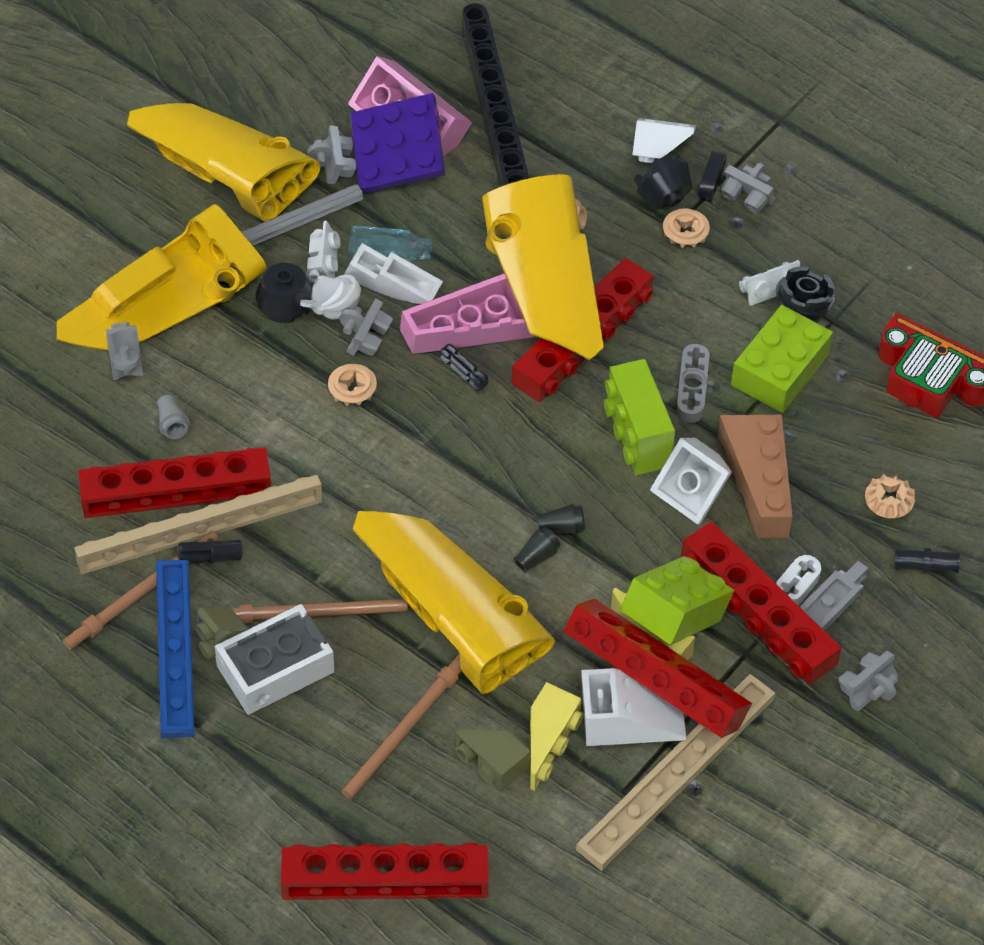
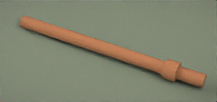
M210 531L196 542H207L208 538H212L213 541H219V538L214 531ZM178 555L172 560H179ZM156 572L96 616L90 615L83 620L81 627L63 639L64 645L71 650L86 638H93L103 631L105 624L157 587Z
M404 599L302 604L307 611V615L309 614L310 617L408 612V603ZM252 604L239 605V608L229 609L235 612L243 624L253 623V620L271 619L298 605L252 607Z
M460 654L457 655L448 667L444 666L435 676L436 681L343 788L341 792L346 798L353 799L446 689H451L458 681V674L462 671L460 669Z

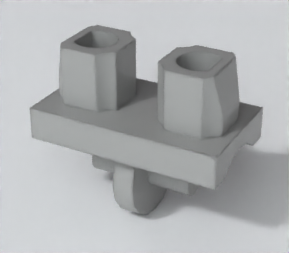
M329 126V136L323 141L316 140L308 148L307 155L317 160L320 167L324 166L326 182L328 184H335L339 176L352 178L356 170V161L353 158L343 157H349L352 152V137L339 136L338 127Z
M761 162L754 168L746 165L743 172L728 165L724 171L726 180L721 189L722 195L725 198L736 201L742 191L747 193L748 197L744 201V205L755 214H758L766 204L769 206L773 205L776 198L773 196V187L769 186L772 178L765 175L766 165Z
M375 298L364 317L361 315L362 309L360 307H354L353 310L347 309L341 313L339 320L344 326L343 332L348 335L352 331L356 332L346 353L354 356L357 350L373 357L382 339L368 332L371 328L384 335L393 320L391 316L380 310L383 304L382 301Z
M129 322L112 324V329L106 330L113 380L127 375L143 376L136 325L130 326Z
M886 651L881 656H877L869 652L860 662L861 673L856 675L851 671H846L839 677L840 689L849 696L851 708L860 711L871 700L875 701L881 697L886 701H890L895 697L896 689L894 684L898 682V673L893 666L894 654Z

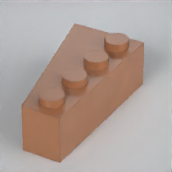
M782 414L720 415L717 439L720 446H723L726 454L725 459L729 468L731 467L736 479L735 484L743 496L744 506L757 538H789L792 507Z

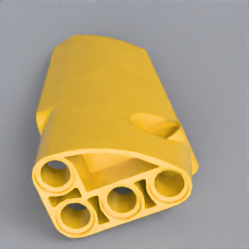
M160 104L129 112L127 126L154 141L164 157L208 183H213L217 179L233 189L241 207L264 222L277 217L318 177L320 172L319 162L291 147L287 138H273L194 104Z
M565 174L539 176L513 182L486 193L482 197L488 233L485 244L487 249L498 257L530 335L561 345L590 361L604 346L585 234L580 233L572 178ZM496 234H501L507 239H501Z
M213 204L192 218L180 236L164 247L160 248L157 246L102 283L93 292L91 298L57 320L56 340L86 348L109 351L106 330L112 329V324L129 322L130 326L136 325L138 341L141 343L220 302L231 300L237 291L267 270L266 264L261 255L218 205ZM218 282H227L230 288H223Z
M358 511L353 531L381 561L382 571L394 589L432 631L438 632L440 630L455 646L460 654V669L481 694L493 691L545 656L552 649L555 639L529 612L526 600L509 592L428 520L395 513Z

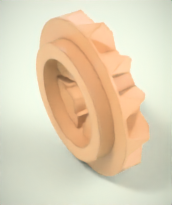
M693 209L672 211L663 222L664 237H668L671 244L679 243L681 248L685 245H691L695 248L697 243H704L707 235H709V221L702 213ZM681 227L684 229L691 227V232L688 230L681 232Z
M359 364L340 366L331 373L328 379L329 394L333 395L335 402L342 401L346 406L350 403H357L360 406L362 401H370L372 394L376 392L377 380L374 373L369 368ZM356 379L357 387L349 391L348 386Z
M883 474L879 479L872 478L869 486L866 487L865 501L870 510L884 518H899L912 510L915 503V489L910 488L908 480L902 481L898 479L897 474L894 477H886ZM897 491L895 498L890 496L884 499L885 492L892 493Z

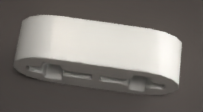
M799 556L776 584L785 592H788L792 586H795L794 594L790 593L788 596L797 605H800L818 583L821 564L813 556ZM807 568L812 570V572H807L802 578L800 577L801 570L805 571Z

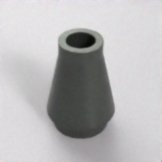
M570 504L547 513L538 514L540 530L546 527L553 533L577 535L578 531H585L582 506L574 507V504Z
M544 527L540 531L536 530L513 560L526 573L532 567L556 555L561 543L552 531Z

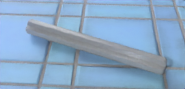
M354 184L244 230L241 233L254 246L363 199L362 190L357 184Z

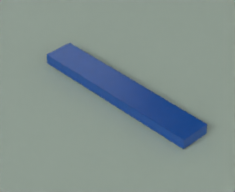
M156 560L161 738L194 737L189 561Z

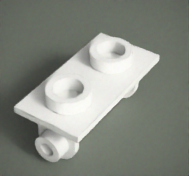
M327 221L323 223V230L316 229L310 235L309 254L311 257L308 258L306 275L312 282H315L321 275L335 278V272L338 270L337 251L341 245L340 237L336 231L332 230Z
M800 261L784 262L782 266L770 269L767 272L751 277H743V281L739 282V287L743 293H748L749 305L751 306L776 297L778 282L786 276L789 269L800 267Z

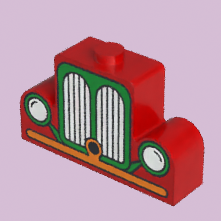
M895 313L882 332L878 351L881 361L893 366L889 373L886 392L905 402L908 406L915 407L936 418L940 417L955 394H959L961 401L967 405H983L984 355L907 317Z

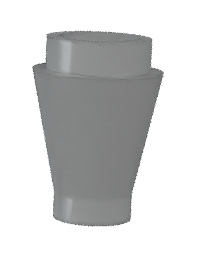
M164 395L160 397L157 401L160 432L169 439L182 438L188 432L189 418L178 406L173 396Z

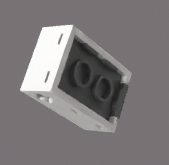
M302 604L215 645L217 667L247 715L334 673L333 650L328 643L326 644L325 638L309 614L307 615V611Z

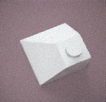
M639 118L636 123L632 155L639 156L638 161L652 163L656 158L664 157L694 134L696 125Z
M680 438L650 491L700 525L732 471L720 454L697 438Z

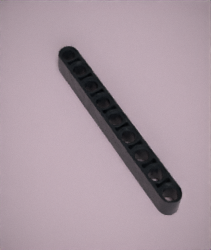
M468 4L463 9L462 34L499 185L502 187L513 182L529 179L530 177L488 11L481 4Z

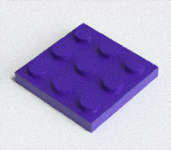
M433 93L350 112L358 184L363 194L446 175L437 102Z

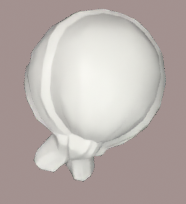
M321 275L313 285L311 300H301L300 306L311 308L314 313L322 314L328 319H339L344 310H353L354 307H357L361 287L357 279L351 275H341L336 278Z

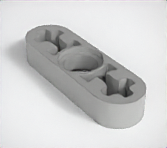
M690 344L684 348L682 353L676 413L679 419L687 423L699 421L704 414L710 353L705 346L700 344ZM693 357H699L698 368H692ZM697 379L701 382V385L693 388L687 386L685 381ZM688 398L694 399L693 410L687 409Z

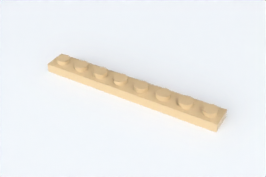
M318 475L302 477L294 482L280 486H271L264 491L250 495H241L227 502L211 504L197 511L181 513L173 518L160 522H151L130 531H121L100 540L87 541L82 545L74 547L80 574H86L178 546L181 542L199 540L210 531H214L216 534L321 503V482Z
M749 674L734 689L735 692L752 702L739 730L720 738L699 723L686 736V740H682L577 843L576 851L602 871L774 700L775 692Z

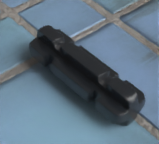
M447 344L440 350V358L446 364L451 363L450 367L465 381H470L469 384L475 390L480 391L483 387L487 386L488 376L483 371H477L478 367L462 353H458L459 350L452 344Z

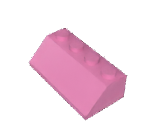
M376 56L348 105L358 111L433 93L437 102L443 156L459 145L472 124L469 119L396 61Z

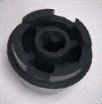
M677 154L675 159H672L670 155H666L649 164L650 169L643 177L641 174H637L634 178L638 187L637 192L656 209L679 204L692 190L688 162L683 161L680 154Z
M278 263L265 271L256 289V302L269 315L270 320L279 323H291L293 318L301 316L304 312L307 315L311 308L300 306L301 300H311L313 285L299 266L292 263Z
M810 267L789 269L786 276L776 286L779 307L784 305L818 323L835 302L833 281L826 274L822 278L817 274L809 272Z

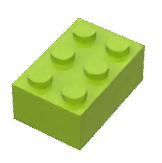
M781 305L734 362L731 386L783 413L830 354L833 331Z
M645 359L611 366L609 369V380L605 381L607 398L604 399L603 403L606 415L613 418L615 437L617 441L622 440L624 445L623 455L627 465H632L635 475L661 470L673 452L675 429Z
M683 556L633 578L620 611L672 645L720 622L734 589L726 585L721 577L710 574L702 569L697 561Z

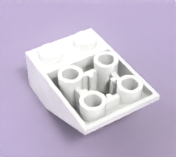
M619 669L581 670L586 746L686 740L683 712Z

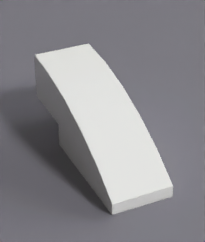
M363 243L360 245L344 274L355 277L360 285L373 291L416 304H423L433 300L443 282L393 252L387 258Z

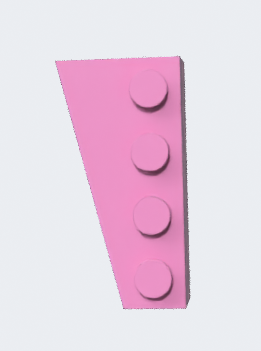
M505 274L404 310L401 315L400 332L412 354L439 351L447 344L460 348L534 337L528 331Z

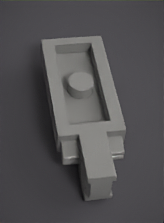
M857 561L846 573L842 570L839 572L835 570L800 607L825 631L860 595L864 587L861 583L867 577L866 571L868 567Z

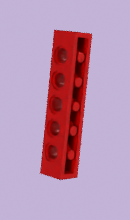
M624 258L594 287L603 341L611 339L617 327L623 322H628L634 315L635 310L641 304L648 303L654 293L652 289L654 275L627 258ZM541 338L512 365L511 384L540 403L546 396L553 395L567 376L571 377L574 375L579 364L586 358L561 345Z
M266 447L247 448L231 452L219 451L206 455H187L181 458L154 459L148 462L122 463L115 466L90 467L78 470L84 519L230 501L238 496L250 495L271 487Z
M712 521L683 540L681 557L684 556L697 561L702 569L710 574L721 577L726 585L734 589L727 606L728 610L732 613H737L745 621L747 628L753 634H758L767 643L770 651L774 655L780 656L789 665L790 670L796 677L802 678L808 685H811L838 665L842 647ZM797 645H802L806 648H800Z
M595 598L576 604L563 631L720 738L739 730L752 705V702Z
M469 842L462 845L448 846L442 843H431L427 846H411L406 843H398L393 846H376L366 843L360 846L345 847L339 844H328L325 847H308L304 844H295L291 847H282V900L488 898V845ZM418 866L426 868L422 872H416L412 869ZM457 866L460 870L452 872L447 870V868ZM316 867L324 869L319 873H313L309 871L312 868ZM348 867H354L358 869L357 871L352 873L344 871V869ZM381 867H389L392 870L389 872H381L378 869Z

